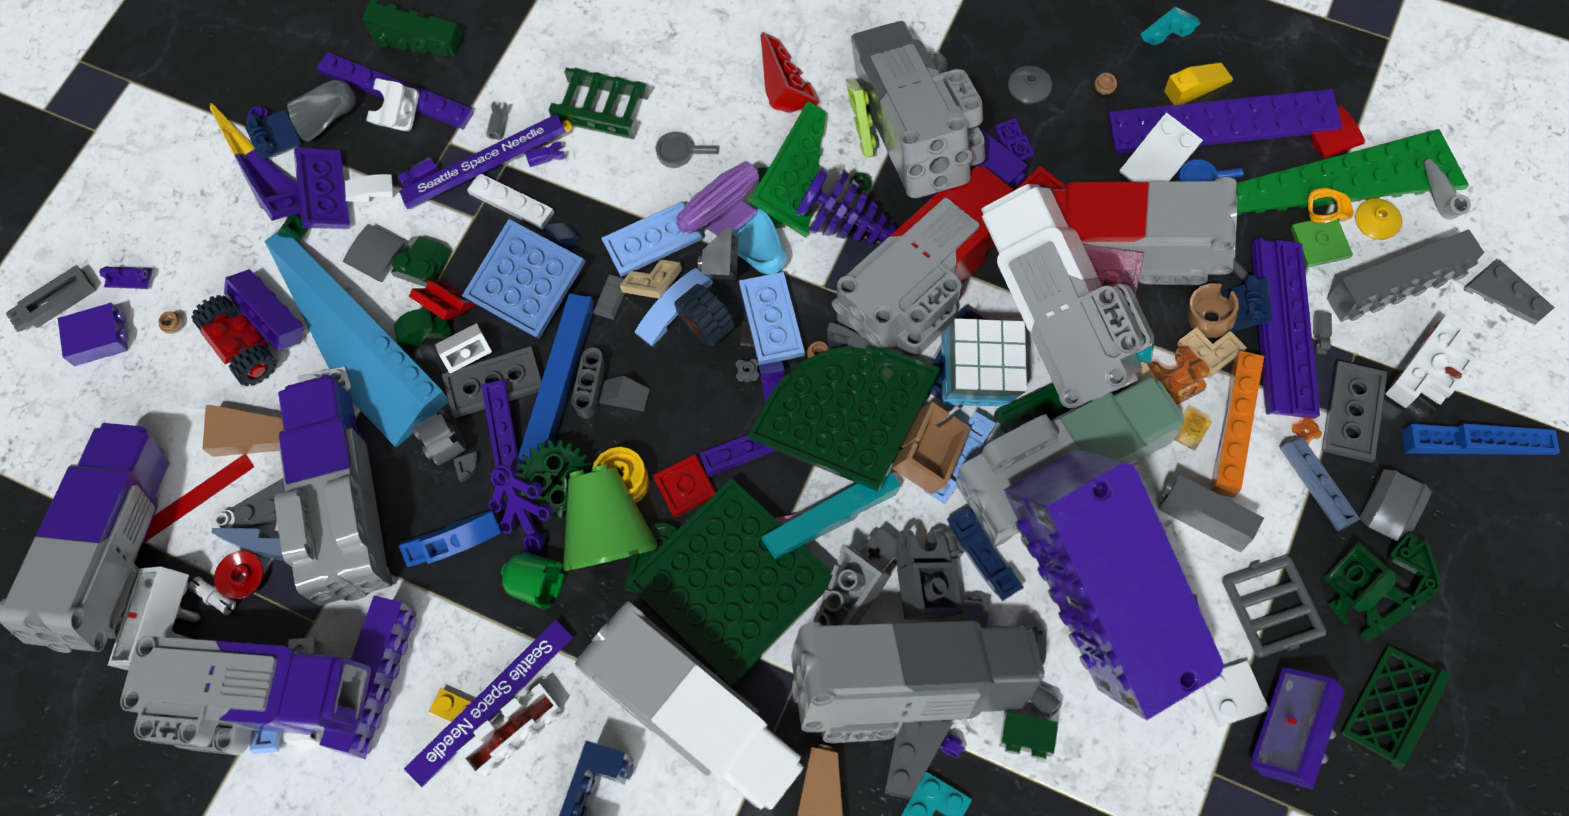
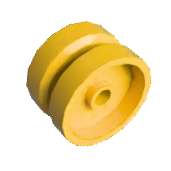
M624 447L610 448L600 454L593 467L607 464L608 469L616 468L634 502L638 503L641 501L648 490L649 476L640 456L633 450Z

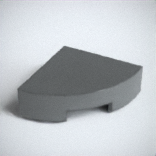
M476 451L453 459L460 482L469 479L476 471L479 460Z

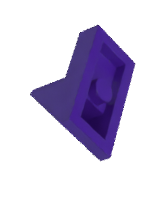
M782 361L759 365L765 403L776 385L785 376Z

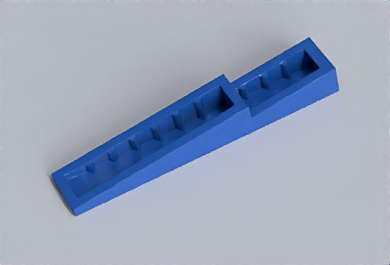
M1411 424L1402 430L1404 451L1411 454L1557 455L1560 453L1556 430L1475 424H1462L1459 427Z

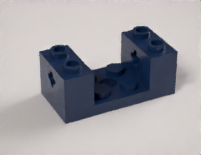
M586 740L559 816H586L588 806H585L589 795H593L597 781L594 780L595 776L625 785L626 779L630 780L634 771L633 759L624 752Z

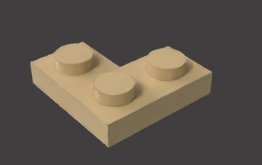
M660 260L650 274L630 271L620 284L621 291L623 293L660 299L681 272L680 262Z
M1197 327L1177 343L1208 378H1211L1232 362L1239 351L1245 352L1247 349L1231 331L1212 344Z

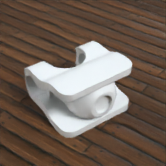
M375 79L373 88L382 92L384 103L378 111H369L366 121L402 131H410L419 98L418 90L405 87L398 82Z

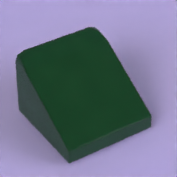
M291 215L280 227L277 235L293 238L295 241L300 242L309 228H303L302 219L296 215Z

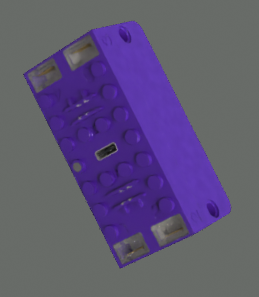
M1074 450L1004 489L1018 520L1016 526L1029 543L1027 544V549L1030 555L1036 558L1039 567H1037L1038 573L1044 581H1047L1050 587L1048 594L1053 602L1058 604L1060 612H1058L1059 617L1068 626L1071 632L1069 638L1081 653L1079 659L1084 668L1089 670L1100 692L1148 721L1221 675L1224 667L1221 655L1135 466L1086 451Z

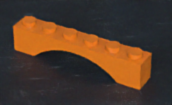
M1239 351L1232 363L1226 422L1210 490L1219 495L1235 498L1242 489L1264 360L1262 355Z

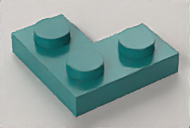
M1175 6L1140 35L1143 41L1155 46L1162 43L1171 33L1181 37L1187 36L1201 23L1196 16Z
M926 772L901 816H932L935 810L945 816H963L972 799Z

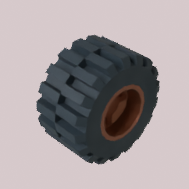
M695 284L674 302L676 311L683 323L706 345L714 346L734 328L732 317L726 307L709 289L700 284Z

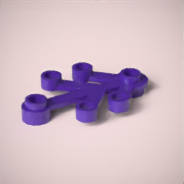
M500 464L491 473L490 478L495 489L493 497L488 503L489 508L495 513L504 509L506 503L503 495L506 492L509 499L503 521L499 524L504 534L514 531L516 529V522L514 521L516 513L527 535L523 540V546L529 553L535 554L544 548L545 537L542 533L536 532L526 510L537 515L540 520L545 521L553 515V508L549 504L540 506L518 495L515 488L525 492L529 498L535 499L542 494L543 488L537 482L529 484L515 477L514 472L509 466Z

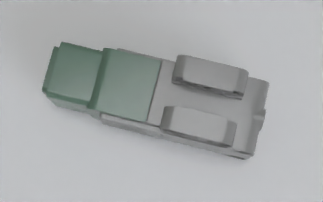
M1150 376L1115 395L1109 393L1093 401H1088L1051 421L1046 414L1041 415L991 441L983 448L982 454L967 461L959 468L956 480L957 488L993 547H997L1020 532L1016 526L1018 520L1004 489L1074 450L1086 451L1136 466L1141 459L1171 444L1183 426L1185 418L1159 380L1155 381Z

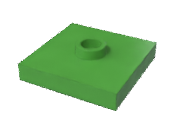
M1338 219L1328 223H1314L1311 220L1293 224L1290 228L1295 242L1303 244L1306 268L1350 259L1353 255Z

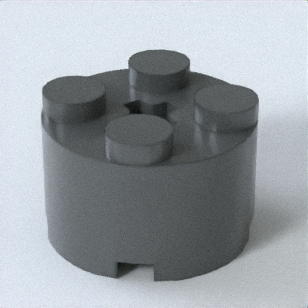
M442 409L412 428L417 439L422 440L425 445L422 447V450L428 459L432 458L438 466L443 465L467 450L465 447L467 446L459 429L456 425H452L451 422L447 421L451 418Z

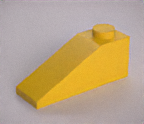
M1222 63L1188 67L1169 77L1164 92L1174 105L1185 104L1232 82L1233 78Z

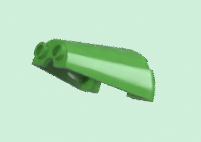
M607 464L593 467L592 473L584 474V470L569 473L564 571L601 564L659 548L657 541L616 468L608 469Z

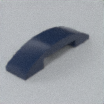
M968 506L947 518L965 553L1002 602L1024 589L1010 567L1007 568L981 530L980 523Z

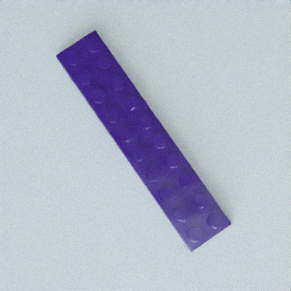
M1333 89L1111 111L1108 116L1115 154L1135 152L1166 112L1203 140L1199 146L1310 135L1311 132L1342 128Z

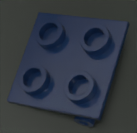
M286 110L262 119L255 114H251L248 116V124L244 125L260 161L302 145Z
M1249 275L1246 277L1247 280L1244 281L1243 285L1224 291L1225 298L1229 299L1232 291L1235 292L1238 298L1237 318L1232 330H1230L1231 332L1272 321L1268 277L1257 279L1255 275Z

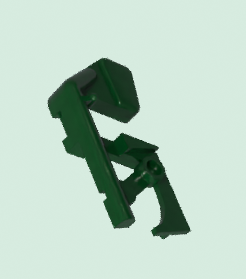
M1407 534L1389 555L1391 562L1420 576L1422 579L1412 596L1393 586L1382 597L1383 599L1388 597L1401 604L1400 607L1383 619L1378 614L1376 605L1365 611L1367 617L1366 624L1369 628L1360 635L1364 642H1370L1430 600L1441 589V580L1427 540H1419L1416 535ZM1340 596L1328 604V606L1346 625L1349 623L1346 617L1349 603Z

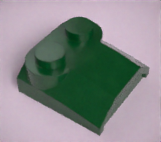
M421 236L411 237L403 251L394 256L391 274L394 277L426 287L429 280H439L452 254V250L439 242Z
M1358 541L1352 550L1323 579L1354 609L1360 612L1371 609L1394 586L1396 574Z

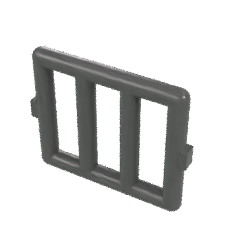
M1286 556L1262 565L1259 562L1250 565L1249 569L1223 578V586L1258 658L1285 649L1288 652L1299 648L1300 644L1326 635V628L1291 557ZM1282 568L1286 569L1291 579V582L1244 598H1240L1235 584ZM1294 591L1297 592L1302 605L1251 622L1245 608ZM1306 614L1308 615L1314 629L1262 646L1256 633L1257 631Z

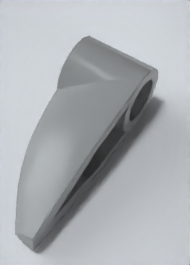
M1431 158L1424 161L1430 188L1442 217L1453 220L1466 214L1471 207L1468 197L1457 194L1448 177Z

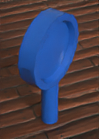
M1194 159L1187 161L1182 166L1178 174V182L1215 181L1221 177H1242L1243 169L1236 168L1216 171L1215 167L1209 162Z

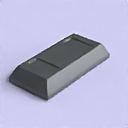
M611 274L608 275L593 314L612 320L615 319L625 295L620 288V284L625 278Z

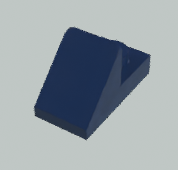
M566 222L545 225L548 234L544 238L566 250L580 240L577 233Z

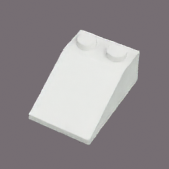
M1166 112L1119 172L1131 182H1169L1203 140Z

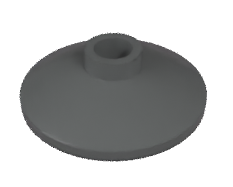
M1024 66L1011 74L1008 88L1016 100L1026 104H1035L1049 96L1052 89V80L1043 69L1036 66Z

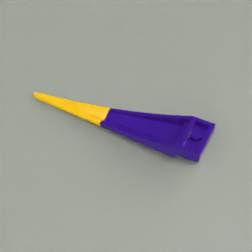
M211 103L210 110L260 208L264 209L271 221L301 213L297 183L267 158L260 161L254 146Z

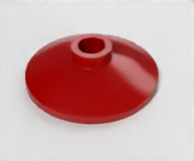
M237 551L227 555L220 561L215 570L214 582L217 590L225 597L231 599H242L251 595L262 582L264 574L262 562L256 555L247 551ZM245 573L244 579L240 581V576Z

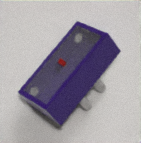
M1283 667L1250 765L1265 777L1313 790L1321 763L1323 764L1328 761L1325 751L1329 739H1333L1336 736L1333 726L1345 690L1333 678Z

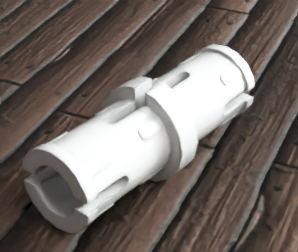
M201 577L193 579L198 583L197 585L192 581L190 582L189 590L202 597L203 602L207 605H213L224 615L231 613L227 606L232 610L235 609L236 602L222 595L216 586L212 587Z

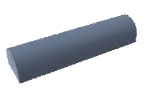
M1303 437L1289 441L1280 448L1337 532L1360 520Z

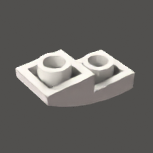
M391 174L368 175L345 181L346 201L369 202V197H392Z

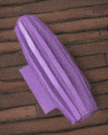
M748 161L736 165L719 175L694 195L676 216V225L683 233L691 234L705 227L718 236L727 227H732L736 231L757 214L756 210L741 200L759 179V174L753 165Z

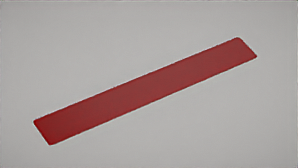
M243 454L154 515L143 544L253 469L254 466L247 455Z

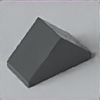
M625 376L604 381L599 403L645 412L650 389Z

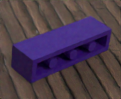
M250 269L225 277L224 294L226 297L229 298L276 351L301 343L304 331L302 322L292 315L288 307L283 305L277 299L274 292L270 291Z

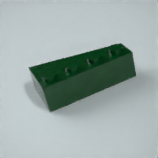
M369 0L363 16V21L375 44L381 47L388 46L400 50H414L420 53L455 57L462 38L457 23L430 15L427 19L417 11L410 10L407 13L397 10V6L388 3L387 7L379 5L378 0Z

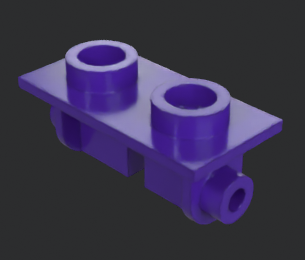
M105 266L100 269L99 274L105 279V288L148 289L153 269Z

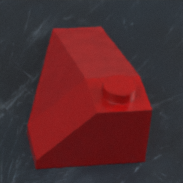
M762 32L760 36L764 83L769 105L775 110H781L786 113L803 109L808 101L817 105L819 99L810 82L805 83L801 78L803 72L790 62L792 57L781 41Z

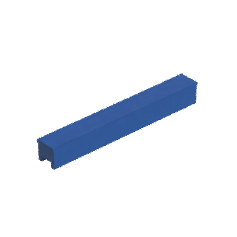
M568 295L517 463L525 464L526 461L522 455L530 457L532 455L529 450L530 447L538 451L539 442L544 447H547L548 440H551L554 444L593 316L595 305L591 296Z

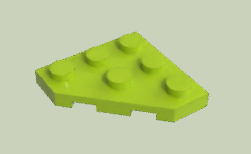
M855 78L846 79L850 105L853 113H855L854 122L859 139H862V142H860L864 157L874 156L873 148H876L874 135H870L869 127L873 126L872 118L865 106L869 105L867 91L864 90V87Z

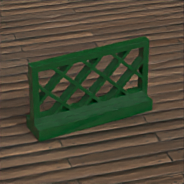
M1388 646L1347 722L1342 735L1391 761V765L1401 770L1410 758L1452 675L1444 670L1439 672ZM1392 655L1401 660L1404 669L1391 672L1387 664L1389 656ZM1384 668L1386 673L1380 674ZM1420 670L1430 675L1427 683L1416 685L1411 672ZM1406 673L1411 687L1397 689L1393 676ZM1388 677L1393 691L1379 694L1375 684L1376 681ZM1373 689L1374 695L1369 696L1371 690ZM1418 689H1423L1421 695H1420ZM1413 691L1417 703L1416 705L1405 707L1400 694ZM1395 695L1400 708L1386 711L1381 698ZM1376 699L1381 713L1367 715L1364 707L1365 701ZM1412 710L1410 716H1408L1407 711ZM1361 711L1363 717L1357 718L1358 714ZM1402 713L1406 722L1405 726L1393 729L1388 715ZM1383 717L1388 731L1374 733L1370 719ZM1365 721L1370 735L1359 736L1350 730L1354 723ZM1400 732H1401V734L1399 735V737H1398V739H1397L1395 733H1400ZM1391 736L1394 743L1391 753L1379 746L1377 737Z

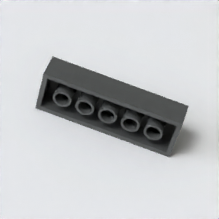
M1470 229L1342 278L1327 300L1340 322L1348 319L1355 321L1366 312H1378L1389 303L1396 305L1405 300L1407 296L1413 295L1416 297L1423 294L1430 287L1436 289L1445 285L1448 280L1453 278L1455 281L1464 278L1469 274L1468 270L1479 263L1477 260L1484 254V251Z

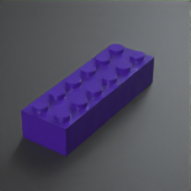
M373 596L350 659L369 666L371 669L360 723L355 726L352 734L324 732L319 744L320 746L364 760L367 754L372 751L375 730L382 723L383 715L381 713L384 705L390 700V688L393 679L395 680L398 677L400 671L399 662L402 655L408 649L407 640L410 631L414 630L417 623V613L404 603Z

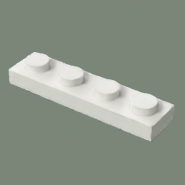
M483 174L477 175L467 189L470 195L541 230L544 229L554 214L552 208Z

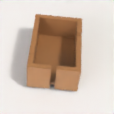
M930 402L921 408L902 445L903 449L899 451L892 467L893 470L931 495L947 486L971 427L954 416L936 426L946 419L950 413L934 402Z

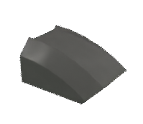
M1383 470L1377 475L1359 518L1369 528L1396 541H1402L1407 534L1413 532L1432 491L1426 484L1419 483L1398 473V471Z

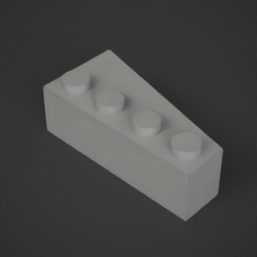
M842 544L839 552L841 553L837 565H834L828 589H825L822 605L819 612L816 613L813 622H819L823 626L858 625L891 575L852 546Z

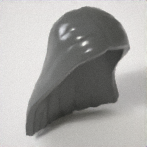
M340 80L329 81L288 102L287 107L291 118L290 121L300 138L310 141L324 131L336 118L351 111L355 105L356 98L353 89L347 82Z

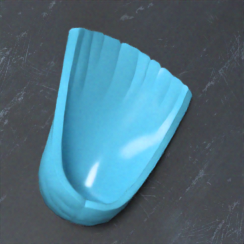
M757 209V214L736 230L739 234L738 256L746 260L760 273L766 275L775 274L784 268L787 262V253L770 217L761 209Z

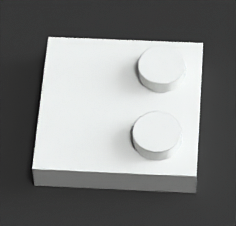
M1248 661L1224 668L1217 679L1202 687L1218 728L1269 710Z

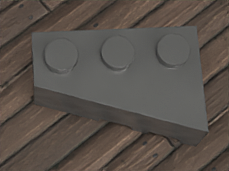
M944 721L902 723L895 739L885 794L911 799L953 723Z

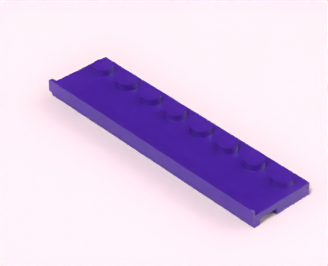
M1264 238L1255 239L1251 243L1253 275L1257 279L1268 277L1272 321L1258 325L1260 353L1264 356L1262 376L1266 415L1276 414L1316 419L1320 416L1303 244L1276 240L1275 242L1264 241Z

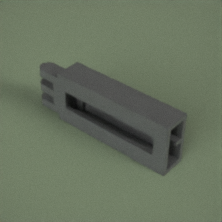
M75 265L18 301V305L8 310L6 315L17 332H21L31 325L39 328L97 290L86 273L78 265Z

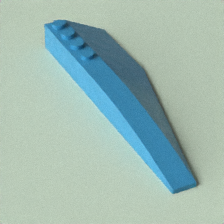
M278 231L275 232L264 242L328 368L345 367L351 384V388L346 392L352 397L354 404L395 447L399 446L413 433L412 428L416 424L438 412L449 402L448 398L427 374L293 238L280 237L277 235Z

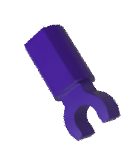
M561 141L554 142L550 147H542L526 152L525 155L529 167L550 162L552 159H564L566 157L564 151L556 152L563 148Z
M429 157L413 166L411 171L401 173L398 178L405 188L438 172V169Z

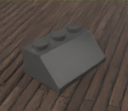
M727 227L702 250V256H698V270H701L702 275L710 279L737 280L739 234L732 227Z

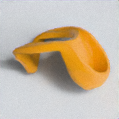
M1321 188L1312 191L1308 196L1309 217L1314 223H1328L1337 219L1344 222L1353 217L1352 203L1344 193L1329 188ZM1322 197L1335 199L1336 212L1330 215L1314 214L1313 200Z

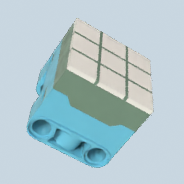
M954 319L945 331L941 333L942 355L945 356L946 378L942 381L943 404L1008 406L1027 391L1024 321Z

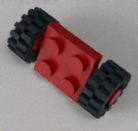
M217 295L216 298L211 296L209 301L205 299L202 301V305L198 304L196 306L198 310H193L192 313L194 315H191L193 323L224 364L231 363L229 370L242 386H249V384L254 386L256 382H263V378H269L268 374H273V369L277 367V360L268 350V344L243 314L239 315L238 310L229 298L224 295Z

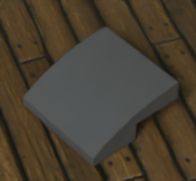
M367 224L350 246L342 262L377 281L383 282L394 256L403 251L406 243L371 224Z

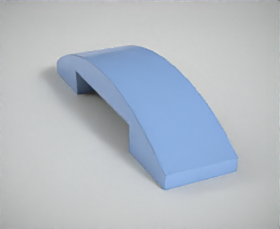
M697 268L685 274L657 300L638 325L635 334L650 346H653L667 332V326L678 315L674 302L695 284H700L708 289L713 284V281L702 275L701 271Z
M976 411L966 424L971 429L947 486L932 495L924 490L925 493L943 504H946L957 488L956 480L959 468L967 461L978 456L996 425L995 422Z

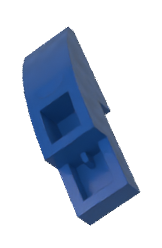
M491 510L448 524L446 528L401 542L398 547L407 567H411L426 561L429 564L462 552L500 534L502 530L494 511Z

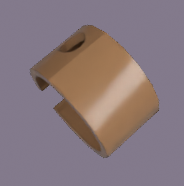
M1209 283L1200 286L1193 292L1190 298L1188 309L1190 327L1192 329L1197 327L1207 338H1217L1226 335L1232 330L1236 322L1239 308L1238 298L1233 291L1230 293L1229 299L1221 295L1222 284ZM1213 312L1218 315L1219 319L1217 321H1208L1205 319V315Z

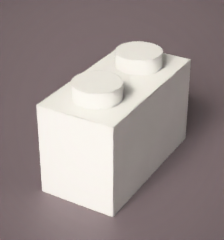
M477 323L435 344L439 356L449 373L492 352Z

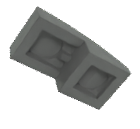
M829 323L827 329L828 340L846 344L847 346H852V348L866 349V346H871L864 338L852 330L835 323Z

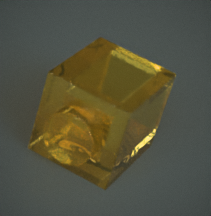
M1189 410L1183 426L1174 440L1195 451L1212 421Z

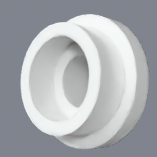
M227 509L216 512L211 520L212 528H235V514ZM226 517L225 522L220 524L221 520Z

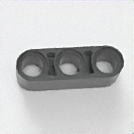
M588 348L583 352L572 396V405L577 415L584 419L590 418L596 413L606 370V362L601 351L597 348ZM598 359L596 364H589L590 361ZM589 380L594 381L590 386L584 385ZM589 402L586 407H579L581 403Z

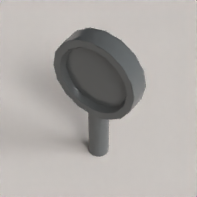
M681 132L666 133L660 137L655 147L658 160L669 168L684 166L690 161L693 154L718 153L717 145H692L688 136Z

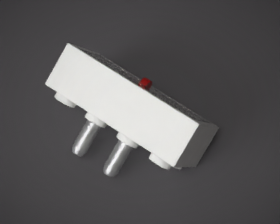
M164 567L139 569L108 662L109 666L129 670L136 643L143 636L191 639L188 636L173 633L172 630L174 621L177 618L193 623L200 620L198 613L181 609L180 607L182 596L188 589V574Z

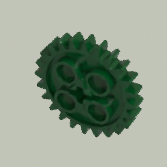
M548 440L547 447H544L540 442L538 443V451L530 447L529 450L532 455L530 457L522 455L526 463H518L517 465L523 470L522 472L515 473L516 477L529 484L532 483V479L535 476L541 475L544 479L542 484L543 491L550 485L544 497L540 495L535 499H531L521 490L517 494L520 496L526 495V499L540 506L549 504L553 508V514L556 512L557 516L562 518L563 511L567 513V473L571 470H584V474L592 473V471H587V468L592 463L583 462L587 457L585 453L578 456L579 447L571 451L572 443L567 442L563 447L562 441L558 440L556 446H554L552 441ZM551 456H557L558 465L555 468L547 467V460ZM566 461H568V462H569L568 466L565 467V468L560 472V470H561L562 467H563V464H564ZM552 474L558 475V479H560L558 483L553 482L551 484L550 476ZM555 490H562V499L558 502H553L551 499L552 493Z

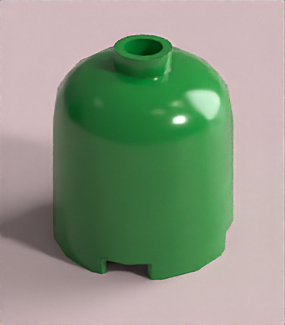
M529 552L515 554L502 567V586L508 595L538 608L548 609L551 607L549 602L552 597L558 598L563 587L565 575L560 573L563 564Z

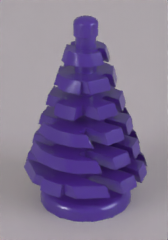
M821 167L795 212L796 215L803 217L813 202L818 203L821 207L816 213L815 220L811 223L808 233L815 234L826 219V215L832 211L833 213L822 235L830 236L837 227L838 221L843 217L845 220L836 238L844 239L850 228L855 224L857 226L850 241L858 242L865 231H867L868 235L864 244L872 245L876 238L881 239L878 244L879 246L896 231V227L892 223L888 228L883 227L887 220L883 212L880 213L875 222L872 220L878 207L873 201L863 215L860 213L868 198L864 191L859 194L851 208L848 206L859 186L855 180L849 184L844 192V196L839 201L836 199L840 195L844 187L843 184L849 176L845 169L842 170L831 187V191L827 194L821 187L827 178L828 170Z

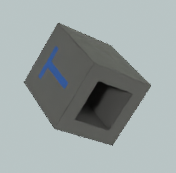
M969 597L968 600H963V613H961L960 621H976L980 624V627H987L989 602H983V599L978 597Z

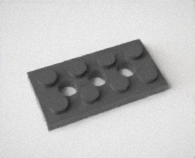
M531 346L460 368L452 373L442 374L454 418L485 409L481 384L488 383L491 378L496 377L499 378V381H506L509 401L539 392L542 382ZM513 371H521V376L518 379H510V374ZM476 385L475 392L471 394L465 393L467 386Z
M1338 361L1335 364L1322 451L1370 463L1375 460L1387 377L1386 371ZM1352 385L1361 386L1364 394L1355 393ZM1349 407H1357L1360 410L1361 415H1352L1349 411ZM1346 428L1354 429L1357 432V438L1349 437L1346 433Z

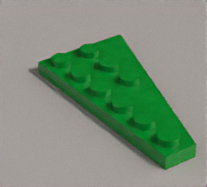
M809 101L805 104L749 200L751 204L805 238L809 235V220L812 215L811 206L803 217L796 215L795 212L818 172L821 138L824 133L826 112Z

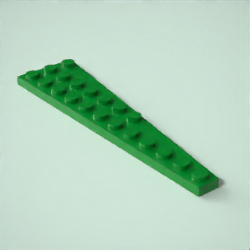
M1436 129L1239 182L1236 188L1237 215L1252 211L1262 213L1270 209H1278V211L1287 210L1288 207L1296 206L1306 208L1308 207L1309 194L1321 188H1329L1344 193L1351 202L1379 199V197L1392 196V198L1401 197L1403 194L1411 193L1421 195L1431 191L1424 161L1430 158L1445 173L1455 190H1465L1469 184L1441 130ZM1331 197L1313 200V207L1336 204V200Z

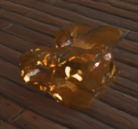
M1186 345L1176 349L1174 356L1179 366L1176 369H1166L1155 361L1147 364L1156 379L1163 384L1176 405L1203 392L1206 389V382L1203 379L1209 376L1210 372L1209 367Z

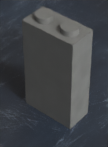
M1179 475L1175 482L1170 480L1159 498V501L1163 502L1159 508L1160 511L1240 553L1254 540L1264 520V517L1182 475Z

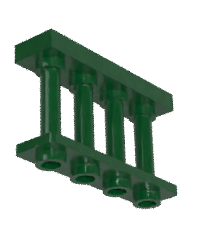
M566 67L564 73L569 85L562 103L550 104L548 109L550 116L557 114L561 123L569 121L574 127L634 139L637 132L634 121L631 119L638 99L648 100L649 98L647 85L640 81H629L617 76L610 77L598 72L591 73L579 68ZM578 85L590 87L582 108L570 107ZM598 89L610 92L601 113L590 111ZM618 94L630 96L623 117L611 116Z

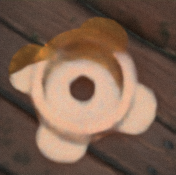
M1306 418L1300 424L1292 426V432L1297 434L1299 438L1303 437L1307 444L1313 439H1320L1322 436L1318 424L1311 418Z

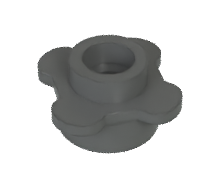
M751 359L750 361L738 360L736 362V367L738 368L737 380L740 382L756 381L759 378V373L757 372L758 361L756 359Z

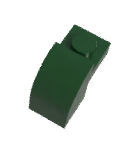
M427 308L409 311L401 315L393 325L397 345L419 346L425 338L447 339L451 335L448 319H442L438 315L430 313V310Z

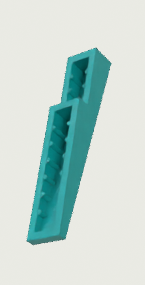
M891 471L880 492L857 483L764 535L762 541L776 559L855 520L857 514L896 496L901 485Z

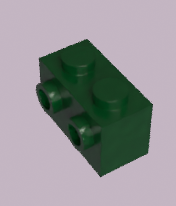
M1006 711L1003 716L999 747H1004L1007 753L1020 754L1021 751L1031 753L1032 758L1046 760L1047 756L1051 757L1055 752L1059 722Z

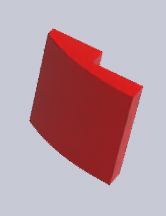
M1342 106L1337 107L1342 124L1341 129L1311 132L1309 135L1312 138L1313 148L1323 158L1365 144L1363 134L1356 122Z
M429 280L425 288H412L408 296L442 319L459 316L475 306L472 301L462 296V292L443 280Z

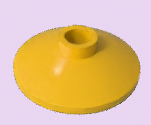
M1369 199L1357 208L1355 223L1358 229L1367 237L1376 240H1386L1394 237L1400 231L1402 215L1398 208L1387 200Z

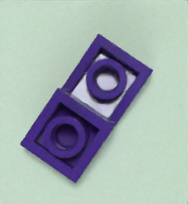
M1016 118L994 127L1000 143L1022 161L1035 155L1027 136H1023Z

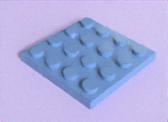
M508 219L462 296L540 339L586 261Z

